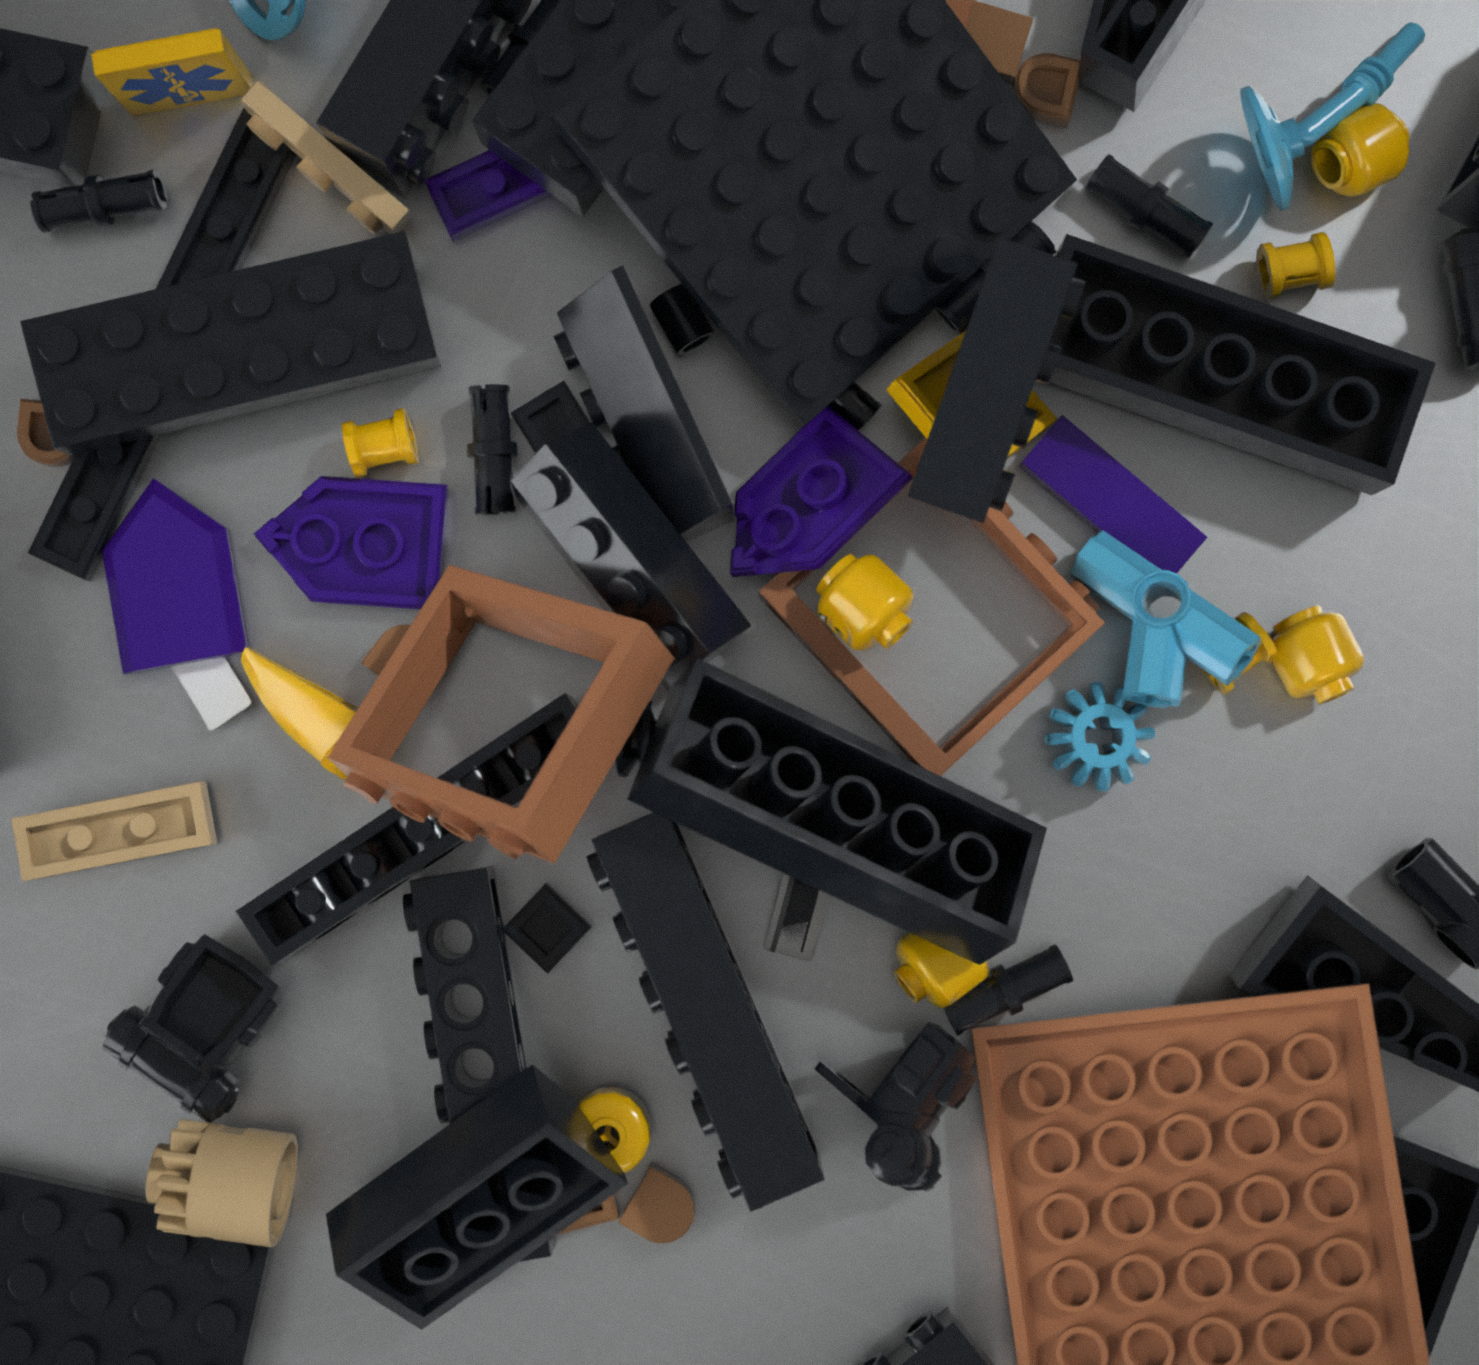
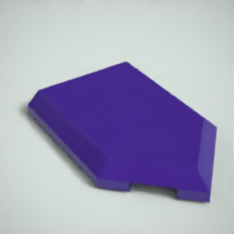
M825 407L736 492L734 516L737 519L735 548L731 550V576L742 577L820 569L912 479L911 474L831 407Z
M320 476L301 492L303 495L276 518L272 517L253 534L295 581L294 583L311 602L421 610L443 575L449 504L448 486L443 484Z
M153 478L102 550L123 675L242 654L244 648L248 647L228 529Z

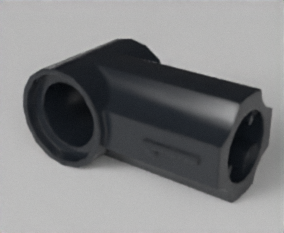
M1425 838L1398 859L1388 877L1436 925L1433 929L1434 933L1440 941L1461 961L1477 970L1479 969V884L1433 838Z

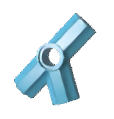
M1103 530L1097 536L1091 537L1077 554L1076 561L1069 572L1073 580L1081 582L1090 592L1133 621L1123 689V698L1126 701L1157 708L1181 706L1187 659L1228 686L1234 679L1239 678L1247 668L1262 640L1259 635L1189 589L1187 582L1179 574L1169 570H1161ZM1164 596L1174 597L1181 602L1178 611L1172 616L1156 618L1148 614L1150 605L1158 598Z

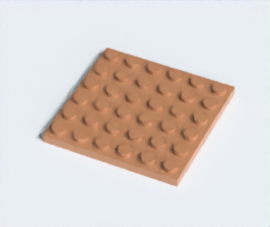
M1369 983L972 1028L1017 1365H1430Z

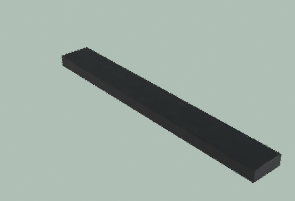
M243 107L156 289L240 270L250 253L297 154L284 143L277 150H274L261 140L246 125L252 116L247 113L245 107ZM162 434L76 454L28 554L91 582L103 558L102 550L115 533Z

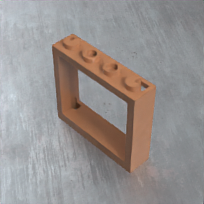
M926 437L898 462L912 476V479L899 492L914 479L927 442ZM1006 501L1002 511L989 508L984 523L970 518L967 519L1063 620L1068 628L940 747L934 743L793 591L815 570L778 573L759 591L758 595L759 599L912 763L939 776L944 774L1105 624L1096 613L1101 607L1090 597V591L1075 579L1068 584L1052 567L1057 561L1052 550L1033 533H1030L1025 538L1008 520L1014 513Z
M449 565L327 758L347 776L343 785L347 789L360 793L370 803L378 804L381 797L390 800V804L398 811L418 822L424 823L429 815L437 818L440 825L464 840L473 842L477 834L489 838L488 842L493 847L513 859H516L518 855L522 856L525 852L555 864L669 669L674 657L646 622ZM476 623L604 662L518 808L390 761Z

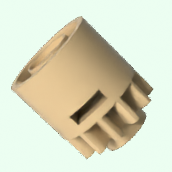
M180 1119L178 1128L171 1131L170 1144L159 1143L156 1146L147 1173L146 1199L148 1203H155L154 1213L159 1214L157 1229L163 1232L193 1237H207L215 1240L276 1247L285 1229L294 1193L298 1162L297 1137L293 1133L256 1128L243 1129L228 1127L219 1123Z

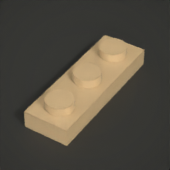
M257 80L243 96L241 101L247 113L252 116L246 125L274 150H277L284 143L302 159L296 168L320 190L326 193L333 185L351 200L352 203L346 208L347 212L368 231L376 235L383 228L389 234L398 233L409 222L410 213L407 207Z
M205 781L11 818L22 881L218 844L207 783Z

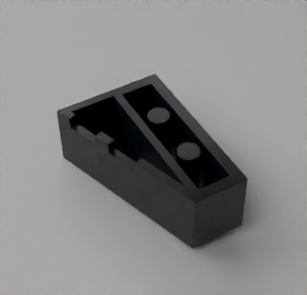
M1093 0L1081 48L1080 83L1134 112L1206 0Z

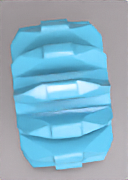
M1093 682L1088 686L1087 702L1075 689L1069 690L1064 694L1065 702L1072 711V715L1057 708L1049 711L1048 718L1053 723L1064 727L1063 733L1044 735L1043 743L1048 746L1060 744L1064 746L1065 752L1057 755L1051 761V765L1055 770L1063 769L1072 762L1076 763L1070 775V784L1076 787L1082 786L1092 771L1095 789L1097 791H1107L1111 783V771L1123 784H1128L1134 780L1133 771L1126 762V759L1141 765L1149 763L1151 756L1146 751L1135 747L1136 740L1153 739L1155 737V730L1149 727L1135 728L1133 721L1143 717L1147 712L1146 706L1136 704L1124 711L1122 709L1126 702L1123 698L1124 687H1116L1106 702L1105 689L1102 683ZM1094 719H1099L1100 728L1111 730L1113 736L1112 743L1102 745L1106 751L1102 755L1099 754L1097 744L1086 743L1085 730L1096 728L1092 722Z

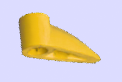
M245 647L241 655L242 666L268 712L283 730L309 754L320 761V764L325 769L345 780L347 776L327 757L358 707L258 651Z

